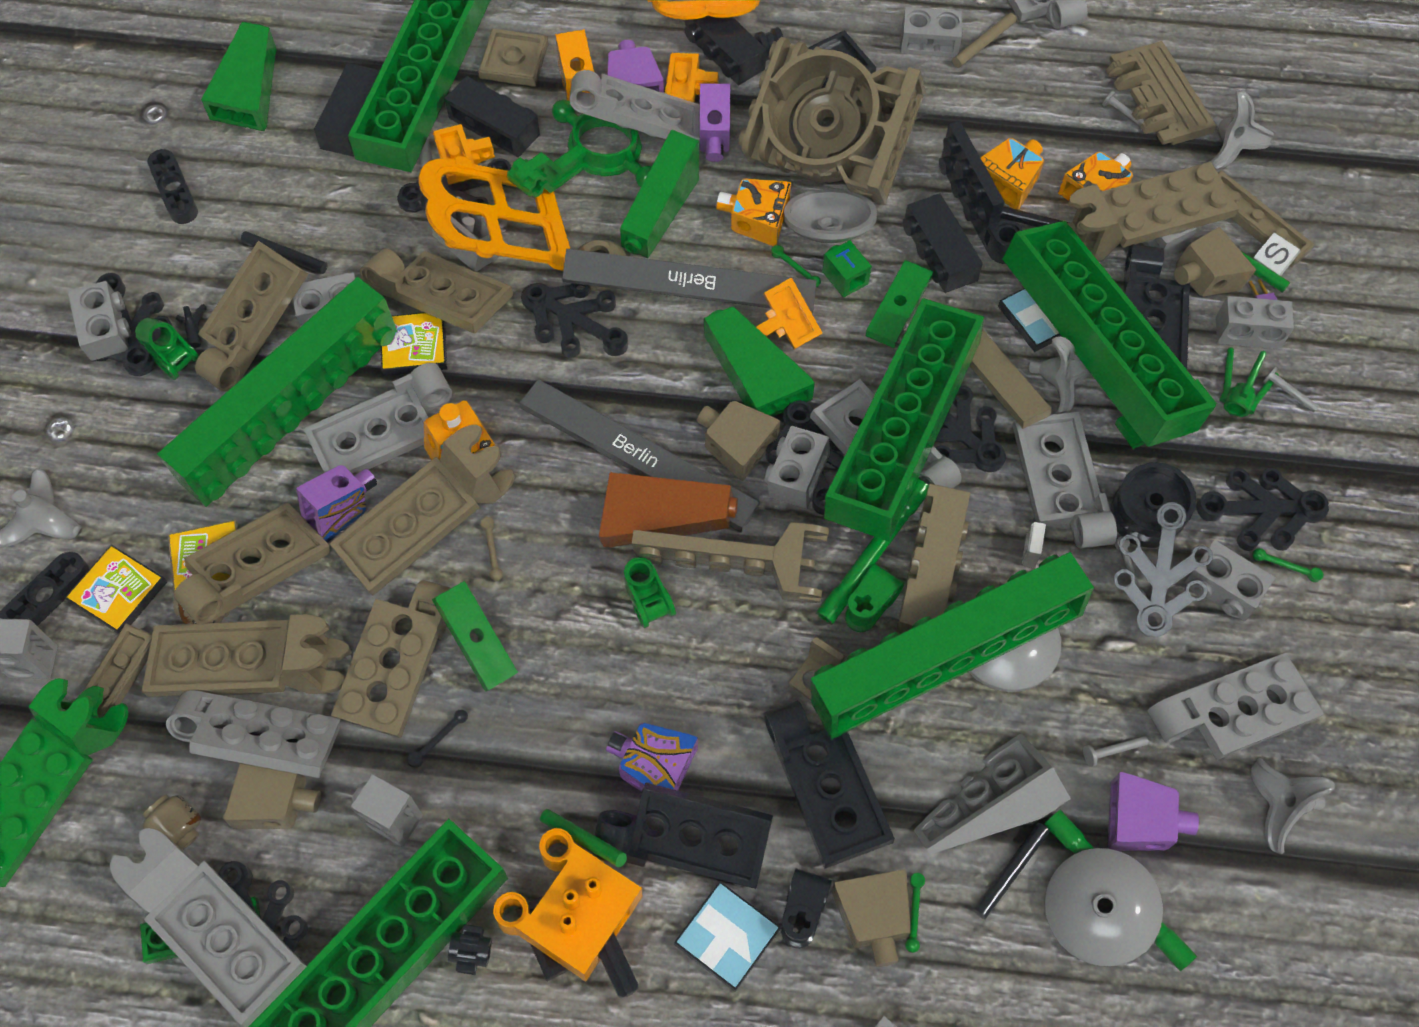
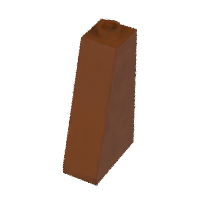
M610 472L599 539L603 547L611 548L632 544L633 530L685 536L728 529L730 517L736 518L738 498L733 497L731 485Z

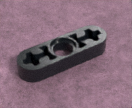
M166 149L154 151L148 157L147 163L165 207L175 223H190L197 217L198 209L179 164L171 151ZM166 163L169 171L163 172L161 164ZM172 182L180 183V186L175 190H165L166 186ZM180 200H182L185 209L179 211V207L176 203Z
M65 552L60 554L0 611V619H13L18 615L22 619L31 620L38 626L65 600V596L89 570L88 564L78 553ZM69 565L76 568L72 574L65 570ZM55 577L63 583L61 586L53 580ZM52 587L53 593L48 600L43 602L36 601V595L40 589ZM30 603L35 610L31 611L26 605Z

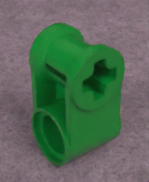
M145 318L136 327L135 332L138 341L154 358V361L161 370L173 380L179 377L178 373L191 361H197L199 357L197 352L170 324L154 318ZM159 327L160 337L153 342L152 333Z
M643 557L633 558L628 561L624 568L625 588L641 626L647 628L649 623L666 615L670 617L675 616L676 610L667 589L663 586L652 562ZM638 573L648 576L646 581L640 583L633 581L631 578Z
M877 564L871 566L861 583L848 599V609L845 613L847 626L856 632H866L872 629L886 609L898 598L904 587V582Z

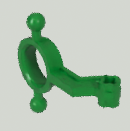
M563 99L553 105L552 115L557 122H568L573 126L567 143L568 152L554 162L542 152L531 160H523L520 157L513 162L511 169L507 172V178L510 182L529 197L533 196L536 198L543 193L544 188L552 193L583 170L589 174L604 177L620 175L629 170L635 175L636 183L641 188L651 166H641L638 163L642 150L638 130L622 128L615 123L586 114L578 116L575 114L570 101ZM606 126L623 132L629 138L630 145L617 153L601 154L583 147L579 140L586 131L595 127Z

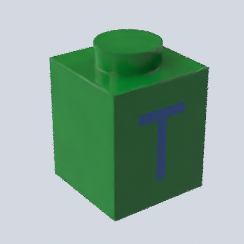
M849 240L842 245L831 247L824 254L822 272L844 298L869 284L872 266L852 241Z

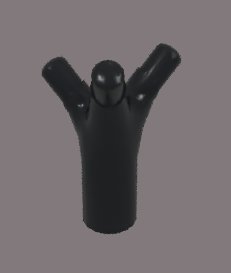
M201 304L193 315L189 306H184L185 317L181 315L175 317L184 326L187 343L193 349L201 346L198 334L201 314L207 308L204 304Z

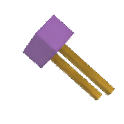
M1258 279V283L1264 292L1262 295L1258 294L1252 281L1248 282L1255 294V298L1277 300L1274 293L1267 292L1261 279Z

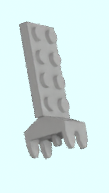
M151 828L140 830L139 843L146 852L144 860L140 863H134L127 856L114 855L110 862V870L114 880L127 895L150 913L144 920L241 1026L249 1027L307 966L208 863L203 861L200 864L194 857L158 830Z

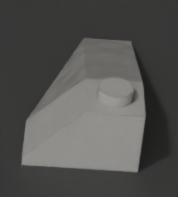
M1022 733L991 752L983 760L986 767L975 778L967 776L960 783L963 790L953 800H943L914 829L915 834L930 855L1039 820L1071 799L1054 768Z

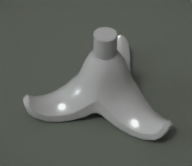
M1237 91L1235 94L1236 114L1234 117L1225 119L1215 117L1213 119L1217 125L1215 129L1219 131V135L1223 140L1220 152L1209 161L1212 162L1216 170L1232 163L1242 149H1265L1269 147L1271 139L1274 137L1272 131L1254 122V104L1249 94L1245 91Z
M1060 336L1052 339V345L1059 353V357H1053L1044 362L1033 360L1029 365L1030 373L1041 374L1046 381L1057 388L1060 403L1054 414L1069 413L1075 402V383L1091 374L1077 355H1075L1074 345L1068 339Z
M41 469L33 471L28 494L24 490L14 492L12 498L16 502V512L8 524L0 530V547L18 544L36 532L60 539H73L81 530V525L54 506L52 485L45 471Z
M1262 758L1257 759L1251 767V777L1259 792L1270 804L1265 823V838L1270 849L1279 854L1285 852L1284 845L1287 834L1299 818L1313 809L1322 810L1325 807L1326 802L1323 796L1333 791L1335 784L1332 780L1325 777L1291 779L1270 767Z

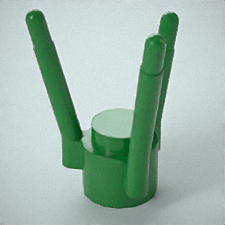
M1230 347L1227 350L1224 386L1219 400L1224 403V409L1229 414L1245 417L1249 414H1254L1257 405L1274 383L1268 380L1255 395V389L1252 386L1266 356V352L1261 351L1246 383H1237L1231 388L1234 349Z

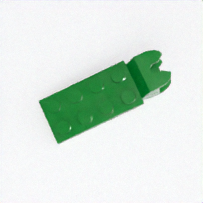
M57 678L48 682L29 705L34 718H31L0 762V887H6L93 761L88 755L112 746L122 732L128 719V707L126 704L120 703L109 708L107 713L101 718L97 715V709L103 702V687L92 686L83 691L75 701L64 699L67 695L68 680Z

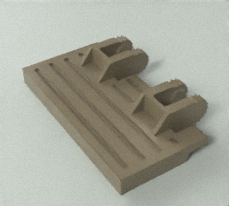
M1163 41L1110 56L1111 64L1107 66L1106 72L1111 78L1118 77L1114 82L1117 90L1123 91L1124 89L1131 88L1130 94L1138 105L1132 111V115L1135 120L1147 119L1144 120L1140 127L1144 134L1158 131L1156 136L1162 145L1170 142L1172 145L1214 132L1217 125Z

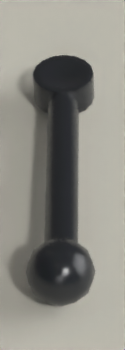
M457 710L454 714V719L419 752L409 754L408 763L415 768L421 766L423 757L459 723L467 721L468 713L465 710Z

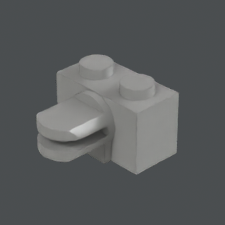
M462 212L452 213V225L459 233L472 239L490 241L486 221L483 216ZM498 219L501 233L507 230L508 221ZM433 229L432 235L475 272L498 259L497 255H493L491 258H483L473 251L449 248L446 246L445 240Z

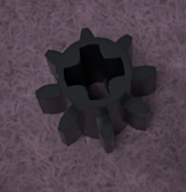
M464 924L463 933H452L448 950V962L457 963V973L476 975L477 966H488L492 938L483 936V927Z

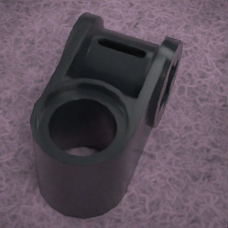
M795 869L787 895V904L781 926L782 938L790 947L800 949L812 942L820 915L825 908L832 879ZM797 920L804 922V928H802L800 933L793 932V925L797 923Z

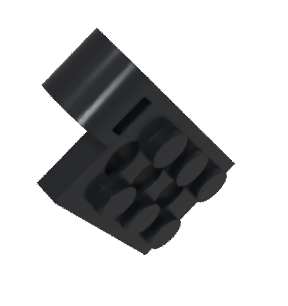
M960 121L949 123L946 138L943 139L942 156L939 158L940 171L950 181L954 197L959 198L966 220L971 221L990 258L997 263L1006 264L1002 259L1015 233L1022 231L1023 228L1014 221L1003 220L999 222L1005 203L962 123Z
M1132 244L1128 248L1125 260L1123 292L1187 369L1190 283L1181 285L1174 280L1159 278L1164 261L1163 248ZM1149 291H1158L1164 298H1153ZM1147 317H1157L1163 324L1154 325L1149 322Z
M798 700L764 712L763 715L768 733L824 869L893 844L895 838L849 733L846 732L832 740L826 729L811 734L806 713ZM818 745L826 750L827 756L822 761H813L808 757L806 751L811 746ZM826 778H834L840 783L841 790L833 795L827 794L821 789L820 784ZM841 811L850 812L854 816L856 823L851 828H841L835 822V815Z
M645 783L638 814L633 815L617 810L601 812L598 816L595 836L627 855L626 863L644 867L647 861L756 889L773 815ZM649 817L660 818L664 822L665 829L661 831L652 830L648 827L646 819ZM686 826L696 827L702 837L698 840H689L683 835L682 829ZM725 835L731 836L737 841L738 847L733 850H727L719 844L718 839ZM594 854V855H595L596 857H598L599 859L604 860L603 858H601V857H599L598 855Z

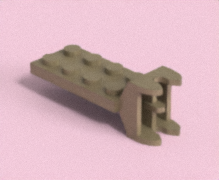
M1212 162L1105 191H1100L1097 184L1075 191L1069 199L1068 205L1077 208L1073 222L1068 224L1100 262L1120 243L1124 248L1132 244L1142 243L1236 216L1239 208Z
M469 425L451 435L443 442L440 461L435 457L329 543L372 595H375L480 507L477 503L493 504L512 486L515 479L512 469L499 471L492 477L489 474L501 457V451L498 446L486 447L475 454L471 453L472 446L480 439L482 433L480 426Z
M791 522L775 547L633 530L632 546L637 557L646 558L652 564H662L663 559L676 561L675 565L683 568H696V564L710 565V570L717 572H730V568L744 569V574L751 576H764V572H772L782 600L819 603L822 598V590L798 586L800 568L812 569L815 563L814 560L801 558L803 541L827 542L829 528Z
M308 614L290 615L289 620L207 623L204 625H154L142 693L148 697L181 696L184 692L190 690L217 695L284 692L285 685L308 694L332 693L341 689L345 676L338 671H327V665L332 660H342L352 653V649L342 640L327 638L323 633L329 630V625L322 618Z

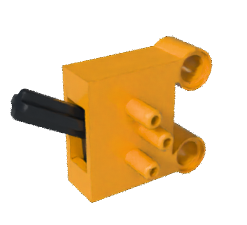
M561 828L548 830L541 837L539 849L544 865L552 871L560 872L532 913H530L526 899L521 894L507 892L501 895L496 900L493 908L496 922L505 934L520 936L585 982L601 960L619 998L628 997L639 989V984L616 936L642 899V887L575 844L571 835L566 830ZM556 843H562L568 847L566 853L560 857H552L548 854L549 848ZM518 906L523 910L518 920L514 922L503 920V914L507 908Z

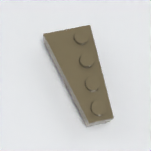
M929 483L920 513L896 630L899 635L912 629L913 624L924 617L930 616L933 619L943 614L947 603H953L957 582L952 581L954 571L959 572L963 552L958 550L960 541H965L969 522L965 521L971 492Z

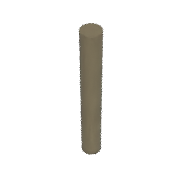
M1011 12L956 55L952 59L954 66L960 68L1017 21L1016 15Z

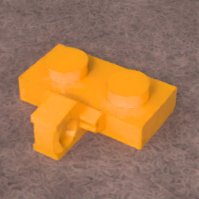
M671 53L665 94L694 103L695 94L700 95V83L719 84L718 72H705V70L699 69V54Z
M462 124L433 132L440 159L455 160L456 157L463 156L470 159L473 164L478 165L495 157L490 137L478 140L466 139ZM445 174L449 185L472 179Z
M792 278L764 292L763 295L771 310L765 313L768 320L759 324L756 328L766 337L776 332L778 338L786 335L793 349H796L822 334L820 327Z

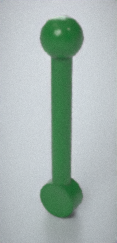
M781 245L772 247V256L774 258L783 259L806 279L817 280L816 287L821 284V279L818 276H812L786 255Z
M1257 548L1252 553L1256 561L1266 560L1302 573L1315 583L1319 582L1324 576L1320 568L1308 569L1266 554V551L1262 548Z
M914 873L910 878L913 896L909 939L905 942V948L911 953H915L920 949V943L917 940L920 890L925 884V877L921 873Z

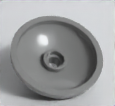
M820 189L799 194L788 201L784 208V220L795 233L821 243H840L857 238L870 230L877 219V209L872 201L860 194L839 189Z
M1056 628L969 671V673L980 683L999 691L1020 692L1034 688L1051 675L1059 661L1061 654L1059 629Z
M1095 848L1072 855L1052 875L1045 896L1047 921L1057 941L1070 954L1093 965L1117 966L1133 961L1150 948L1161 928L1163 904L1155 880L1141 863L1120 851ZM1101 898L1111 901V912L1102 913L1099 911L1097 903Z

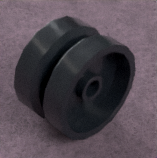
M1149 462L1136 466L1125 476L1111 503V512L1115 518L1117 532L1121 536H1136L1141 543V547H1159L1162 526L1157 521V511L1161 505L1167 502H1175L1180 504L1186 512V521L1182 527L1176 529V538L1189 522L1196 508V492L1190 479L1180 469L1166 463ZM1169 509L1164 513V519L1168 523H1173L1178 518L1177 512L1173 509ZM1129 538L1130 543L1137 546L1136 541Z

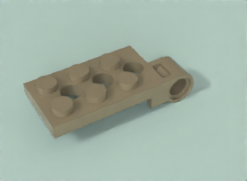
M258 241L198 334L216 348H209L200 354L195 364L196 373L220 391H229L241 380L309 273ZM270 277L269 287L262 291L264 280ZM253 304L251 315L245 318L246 308ZM235 331L236 337L234 341L228 345V336L230 335V333Z
M383 248L360 268L362 280L378 293L474 334L513 296L510 285L426 251L422 252L405 268L402 260L396 253L390 249ZM417 277H424V278L419 279V280H413V279H415V278H417Z
M287 502L184 558L185 567L192 576L179 584L174 592V599L197 624L204 625L210 623L330 554V545ZM280 540L287 541L289 545L278 548L271 543ZM251 556L258 557L260 561L255 564H246L242 559ZM216 573L230 575L224 581H216L211 578Z
M421 580L414 591L408 608L375 599L333 708L332 717L394 737H402L437 640L441 641L446 628V624L432 599L451 589L450 587ZM402 618H410L412 620L411 630L405 635L396 634V623ZM389 651H398L400 654L399 663L393 668H384L382 663L384 655ZM378 684L386 685L388 692L385 699L380 702H372L370 699L371 689Z

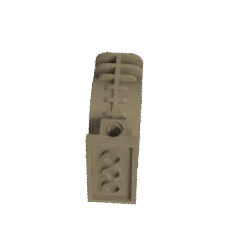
M780 37L777 42L774 41L771 45L769 52L770 63L767 71L764 70L760 76V91L757 99H753L751 102L748 126L742 129L739 136V146H742L744 156L751 163L761 162L765 167L771 169L775 166L785 173L792 171L811 181L836 182L844 180L850 192L870 197L875 203L886 205L926 92L921 71L908 67L907 71L885 66L871 74L860 61L846 53L827 50L817 46L812 50L808 49L803 42L798 41L796 45H793L788 38ZM829 77L825 88H822L826 78ZM857 84H859L862 87L857 97L861 101L866 112V129L863 135L860 137V139L856 142L860 134L862 118L860 110L855 100L853 99V95L855 93ZM797 105L798 107L793 119V128L797 140L804 148L801 156L798 155L799 150L794 145L790 133L791 118ZM883 106L894 108L888 121H886ZM824 118H834L830 126H820Z

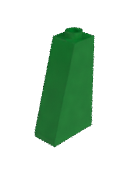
M241 22L201 99L210 120L265 132L276 55V45L269 27Z
M671 130L620 227L621 247L625 248L628 252L649 258L699 181V140L675 130Z
M732 306L724 310H716L704 318V336L744 405L774 417L783 413L785 408L794 401L808 402L813 400L815 387L813 379L736 308Z

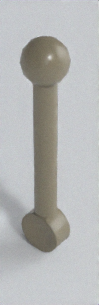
M484 517L480 524L486 532L492 568L489 576L492 580L498 581L502 578L503 572L498 568L492 533L495 524L491 517Z

